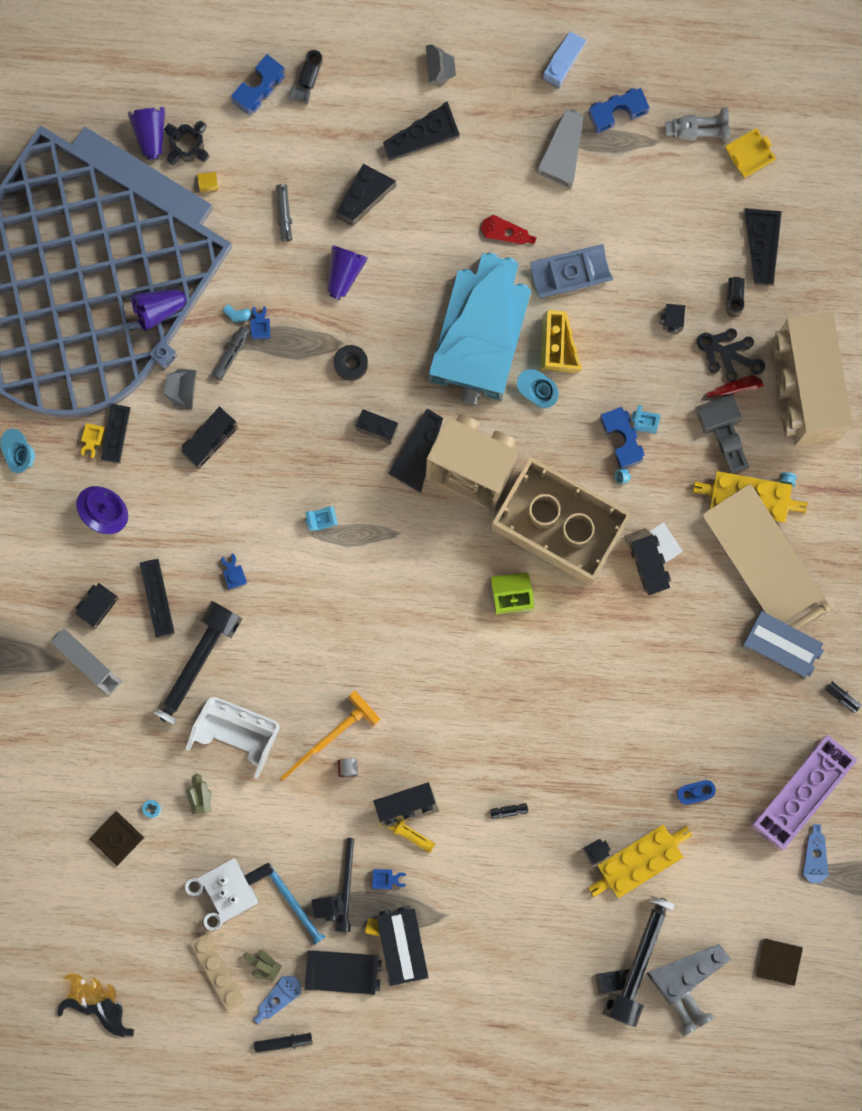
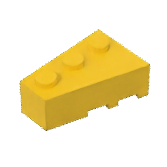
M547 310L543 314L540 367L542 371L578 373L582 370L566 311Z

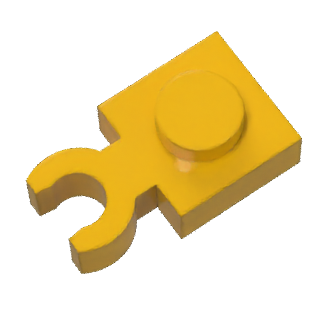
M89 423L85 424L81 442L86 443V445L81 449L82 456H85L87 450H91V458H95L96 450L94 448L95 446L101 447L105 427Z

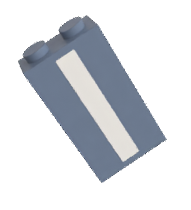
M763 611L758 614L742 645L743 648L747 650L752 649L801 675L800 678L802 679L806 678V676H811L815 668L813 666L815 659L819 660L824 651L821 648L822 642Z

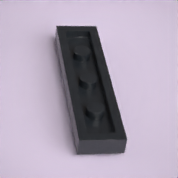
M159 558L140 562L155 636L158 638L175 634Z

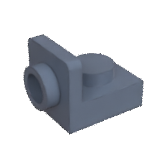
M163 340L150 352V355L158 361L159 366L164 370L177 358L176 352Z

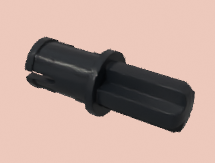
M834 681L826 687L825 691L838 700L837 703L841 702L853 713L860 709L861 704Z

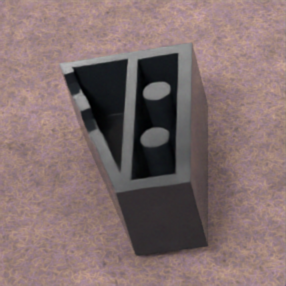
M363 163L336 211L337 218L354 226L378 202L382 201L391 190L396 188V180Z
M219 406L204 425L196 430L192 439H188L182 445V454L200 469L238 430L237 422Z
M646 528L625 535L626 541H629L632 550L630 553L632 558L635 559L637 572L645 593L652 595L669 589L671 577L669 572L664 570L663 564L666 563L663 554L658 551L657 547L660 544L657 536H653Z
M429 782L373 800L380 824L386 827L396 825L400 821H408L416 817L439 812Z

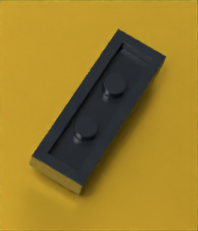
M111 404L101 455L102 461L121 463L131 407Z

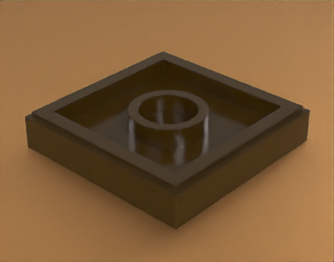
M116 811L90 840L112 862L119 866L145 837Z
M764 938L756 977L795 986L803 947Z

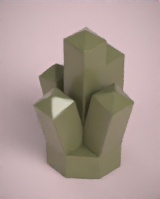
M196 773L192 776L193 787H188L186 790L191 813L211 812L210 801L212 791L207 788V783L202 781V775Z
M259 950L258 956L264 961L248 952L244 953L243 959L261 969H255L252 972L253 977L263 978L273 983L282 965L277 963L264 950Z

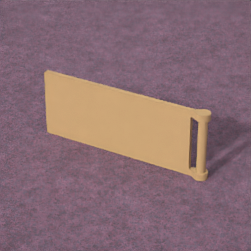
M751 484L703 514V518L765 613L785 622L819 600L821 603L819 607L789 625L799 629L825 611L829 612L832 610Z

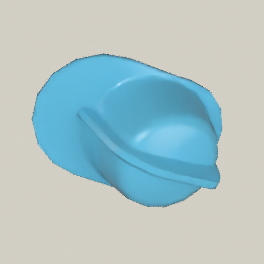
M535 369L525 370L519 375L517 379L519 392L535 405L541 408H549L557 402L559 391L552 379Z
M11 428L6 430L1 437L0 446L7 465L14 473L24 472L27 468L33 466L35 451L18 429Z

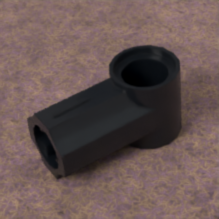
M310 50L306 54L298 85L303 88L312 90L314 88L323 63L322 55L318 50ZM313 56L319 58V61L315 64L309 62V59Z
M741 277L728 278L726 312L731 317L740 316L744 309L745 279ZM731 304H738L740 306V309H733L731 307Z

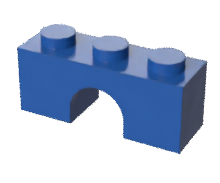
M268 54L255 67L256 74L262 78V83L257 87H249L242 82L231 95L232 102L248 115L256 112L261 106L260 102L271 95L273 92L272 88L276 83L280 84L285 78L284 67Z
M631 88L624 95H614L608 98L606 102L592 104L588 115L597 134L614 127L615 120L612 114L614 111L624 110L629 114L630 119L633 120L648 114L650 107L642 88Z
M619 407L601 414L600 420L606 435L619 433L624 437V446L614 451L619 468L625 469L641 463L645 454L642 446H638L636 442L638 437L635 429L629 425L631 419L628 411H624L623 407Z

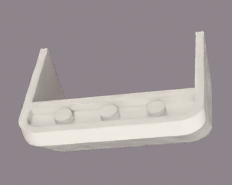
M211 697L207 700L193 725L185 750L189 751L194 741L208 744L214 738L248 751V760L253 765L258 766L254 778L258 779L273 747L280 725L270 718L220 698Z

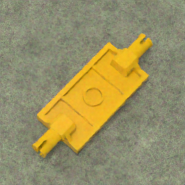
M716 471L715 480L712 484L694 482V487L699 488H693V493L708 495L711 498L709 509H712L751 484L774 521L786 523L787 512L795 511L806 514L807 508L802 507H807L808 502L791 499L792 485L720 471Z
M664 824L597 865L603 876L601 880L588 886L589 891L598 888L591 893L592 896L595 898L609 888V890H613L619 899L683 859L684 856L679 850L678 844L693 836L691 832L683 835L689 828L684 826L674 834H669Z

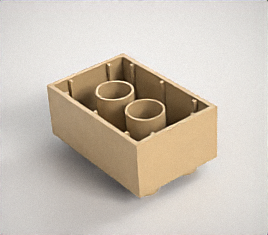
M829 312L787 318L780 331L775 332V339L770 340V352L773 362L781 361L782 363L781 376L776 377L779 399L787 398L789 405L787 413L782 414L785 436L794 435L795 445L841 439L851 428L852 419L834 313Z
M459 414L456 420L447 417L427 458L426 478L495 511L515 469L519 450L513 447L516 440L496 430L492 437L479 432L480 423L467 415Z
M530 456L495 517L491 530L587 585L592 586L632 513Z

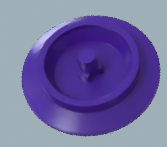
M91 486L84 489L78 495L76 500L77 513L84 524L90 529L101 534H115L126 526L128 510L124 501L115 492L105 487Z

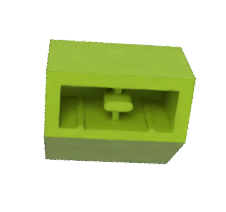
M529 572L491 577L495 615L534 610L535 606Z

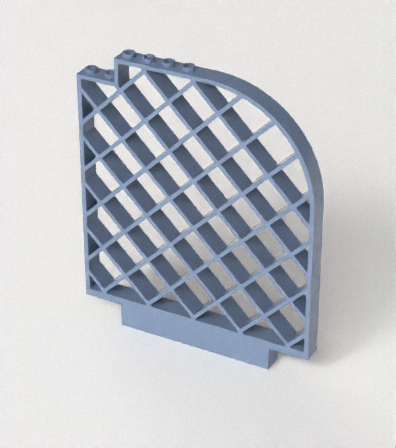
M40 125L0 185V201L6 193L26 189L31 211L3 218L0 204V230L5 251H0V260L7 259L11 277L10 283L0 285V293L14 291L18 310L16 315L0 318V326L20 322L25 346L0 351V360L27 354L32 378L5 384L0 364V395L34 413L53 417H79L101 412L110 408L111 404H117L124 400L145 381L158 362L150 355V352L135 355L130 331L141 329L138 321L128 323L123 299L131 298L132 295L137 293L163 291L183 286L187 300L183 310L174 313L157 324L161 340L169 345L232 249V244L203 226L213 210L212 204L85 126L73 144H70ZM42 139L47 141V143L39 144ZM57 148L87 167L61 172ZM52 151L56 173L29 179L26 162L30 156ZM22 170L24 180L14 182V180ZM96 172L126 191L100 196ZM91 175L96 198L68 203L63 181ZM58 182L63 205L35 210L31 188ZM135 196L165 215L139 221ZM130 199L135 222L107 228L102 205ZM98 206L102 229L75 235L70 212ZM65 213L70 236L42 242L38 219ZM33 220L37 244L10 249L5 226ZM174 221L205 240L178 245ZM169 223L174 247L146 253L141 229ZM137 230L142 254L114 260L109 236ZM105 238L109 261L82 267L77 243ZM72 245L77 268L49 274L44 251ZM213 245L221 249V252L219 253L216 259L214 255ZM209 248L212 265L207 273L185 277L181 253ZM39 252L44 275L17 281L12 258ZM177 255L181 278L153 284L148 261ZM144 262L149 285L121 291L116 268ZM111 269L116 293L88 298L84 275ZM79 276L84 300L56 306L51 282ZM200 282L190 297L187 285ZM46 283L51 307L24 313L19 289ZM118 301L123 324L95 330L91 306ZM86 308L90 332L63 337L58 314ZM53 315L58 339L30 345L26 321ZM175 321L165 336L162 324ZM125 332L130 356L102 362L97 338ZM92 339L97 364L70 369L65 345ZM60 347L65 371L37 377L32 352ZM149 360L139 374L137 363ZM132 364L135 375L134 381L120 393L110 398L104 370ZM99 371L105 401L78 409L72 377ZM67 378L73 410L44 408L39 384ZM34 386L38 407L15 398L7 393V391Z

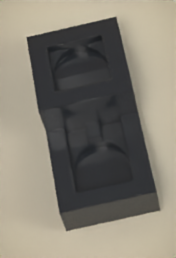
M630 969L596 974L598 992L606 993L622 990Z

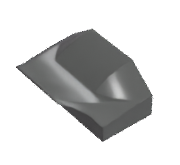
M433 44L427 45L426 55L429 82L438 86L444 85L447 80L456 76L454 57Z
M177 369L175 372L166 375L164 395L172 401L174 407L193 409L197 370Z

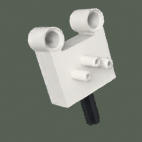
M233 858L199 878L189 879L185 884V890L191 896H198L203 893L204 887L206 888L219 914H207L204 918V926L208 930L214 931L219 929L224 922L260 903L250 885L272 874L274 870L270 863H266L245 875L237 859ZM194 881L200 885V889L196 893L190 890V885ZM211 916H215L218 919L216 927H211L208 923Z

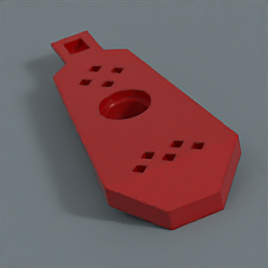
M495 215L484 219L480 229L485 238L521 245L526 242L535 244L537 237L529 235L528 230ZM506 230H511V231H512V235H511V236H507V235L505 234V231H506Z
M751 374L717 387L706 394L708 398L716 395L736 394L742 390H753L763 387L764 384L761 378Z

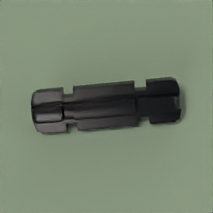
M522 803L519 806L510 805L501 807V809L493 808L490 810L491 818L515 816L518 813L527 814L528 805L527 803Z

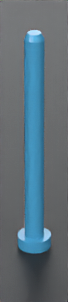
M274 870L269 875L313 937L312 943L316 945L325 938L324 934H319Z

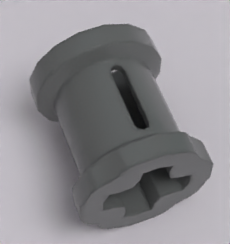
M292 85L289 101L292 102L294 100L308 105L311 89H300Z

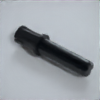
M311 1032L299 1035L291 1034V1036L255 1041L254 1050L255 1053L313 1045Z

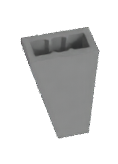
M566 109L537 174L570 189L573 187L583 123V116L578 111Z
M66 629L55 634L51 643L108 696L122 683L119 678Z

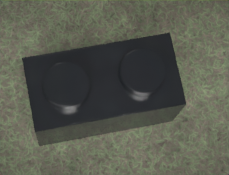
M362 409L356 424V431L392 444L398 429V422Z
M100 583L93 585L87 593L89 596L85 601H80L75 613L95 629L119 599Z

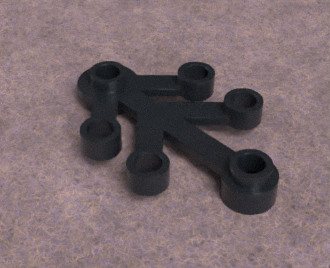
M729 328L726 332L714 336L710 333L700 334L696 343L701 351L706 352L711 373L716 374L721 368L720 363L716 361L713 350L720 353L727 372L726 379L729 382L735 381L738 377L731 359L749 367L750 371L755 375H760L765 370L766 365L762 359L751 360L734 352L742 348L750 349L754 345L752 337L747 336L741 341L722 346L717 342L725 339L731 341L736 338L737 331L734 328ZM732 331L734 337H729L728 332ZM708 340L709 345H704L702 341ZM745 340H750L751 345H746ZM713 364L717 365L718 370H713L711 366ZM756 364L760 366L758 371L754 369ZM734 373L735 378H729L728 374Z

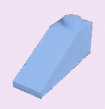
M570 31L545 70L543 80L560 88L587 40Z

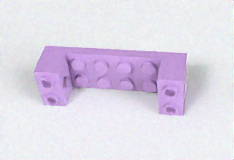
M829 735L821 738L811 750L812 753L769 806L761 811L750 825L779 851L784 850L857 761L853 755Z

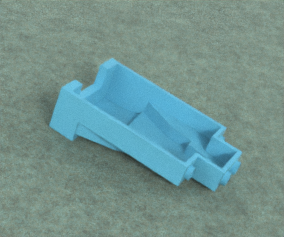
M487 252L486 254L482 253L477 275L468 269L458 270L437 350L429 372V382L447 386L448 383L484 392L485 397L502 401L531 294V289L527 285L520 283L514 285L519 265L515 259L509 257L502 259L498 258L494 253Z

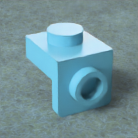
M638 405L637 411H633L631 422H634V429L637 431L657 434L661 415L642 411V405Z
M334 506L305 512V521L309 530L320 531L338 525Z

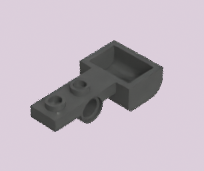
M730 394L696 406L695 410L704 434L715 433L729 472L735 474L749 469L742 450L740 437L735 432L733 426L742 420L734 396Z

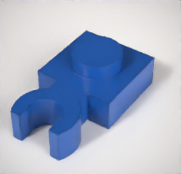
M263 306V312L260 314L256 312V307H253L252 315L255 319H250L252 340L271 339L270 319L265 318L267 315L266 307Z
M231 554L232 562L227 563L224 557L221 559L223 565L228 568L223 571L229 590L247 584L242 566H235L237 560L234 554Z
M373 869L372 889H392V884H396L398 887H405L406 884L399 883L398 878L406 876V873L400 872L392 875L393 870Z

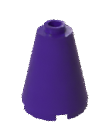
M160 107V111L155 110V108L134 110V114L129 111L128 117L143 157L147 156V160L158 159V155L162 154L165 107Z
M332 245L327 292H330V297L340 300L341 296H346L366 264L368 257Z
M178 289L137 293L131 297L134 314L138 315L139 319L137 321L143 331L153 328L185 307L184 303L187 302L184 292H180Z

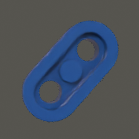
M709 780L699 781L679 788L677 798L684 805L711 799L715 795L716 788ZM703 787H707L709 789V792L707 794H704L702 792ZM685 791L690 793V797L688 799L684 798L683 793Z

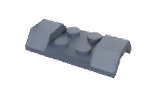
M604 244L530 262L532 277L539 299L613 281L605 256Z

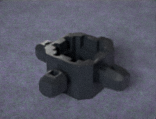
M198 121L194 128L189 124H182L178 129L173 124L168 123L164 131L170 137V148L173 153L171 152L168 155L167 161L172 166L180 161L179 158L185 162H191L197 158L204 163L209 159L208 152L203 149L204 140L201 134L204 133L207 127L203 121ZM186 133L198 140V144L188 153L183 152L176 146V142Z

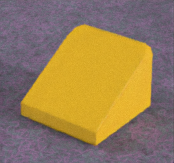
M216 171L197 174L200 193L219 190Z
M368 919L365 930L367 934L380 936L377 920Z

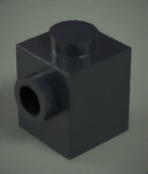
M666 304L665 312L661 313L660 318L663 330H667L671 334H678L679 331L682 332L686 305Z
M601 838L582 848L591 865L610 856L609 851L611 849L606 840L602 841Z
M341 895L311 900L314 919L325 918V921L337 920L338 915H344V903Z

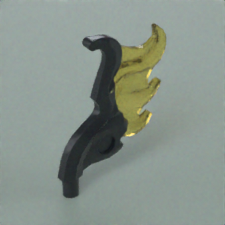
M70 973L64 977V979L71 981L72 989L67 999L60 1003L58 1016H62L66 1008H73L86 1015L93 1013L97 1015L101 1024L108 1032L120 1037H134V1029L125 1028L122 1024L123 1007L121 1002L114 1003L116 989L113 985L109 983L110 990L105 991L100 981L94 977L92 978L94 981L93 985L87 984L83 977L76 973Z

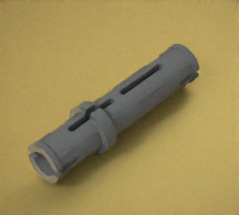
M282 184L276 185L279 220L277 222L280 226L282 242H285V239H287V242L293 240L287 184H283V187Z
M240 326L233 340L229 341V347L212 373L214 377L221 381L223 380L238 352L244 348L243 344L251 333L250 330Z

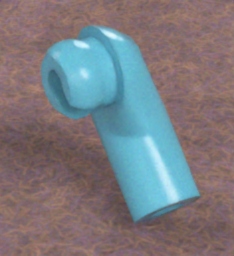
M229 304L222 310L236 323L246 322L252 315L251 311L247 308L235 311Z

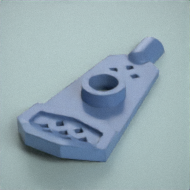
M813 824V833L809 835L803 875L810 883H821L829 876L825 836L821 834V824ZM814 850L819 851V857L813 856L812 853Z
M283 976L258 1007L259 1013L253 1020L259 1024L264 1018L270 1019L301 995V983L294 976ZM274 997L280 998L279 1004L273 1003Z

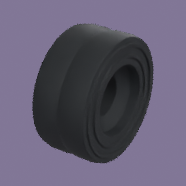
M346 345L340 348L334 357L336 373L348 381L361 378L368 368V358L365 351L356 345ZM354 358L357 363L355 367L349 368L345 364L346 360Z

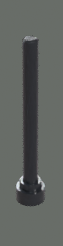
M347 838L342 888L344 915H340V919L336 923L335 931L351 932L348 910L354 838Z

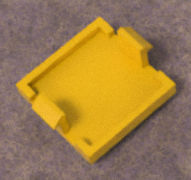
M758 128L753 129L724 147L744 179L777 159L769 149L772 146L771 141L767 136L762 138Z

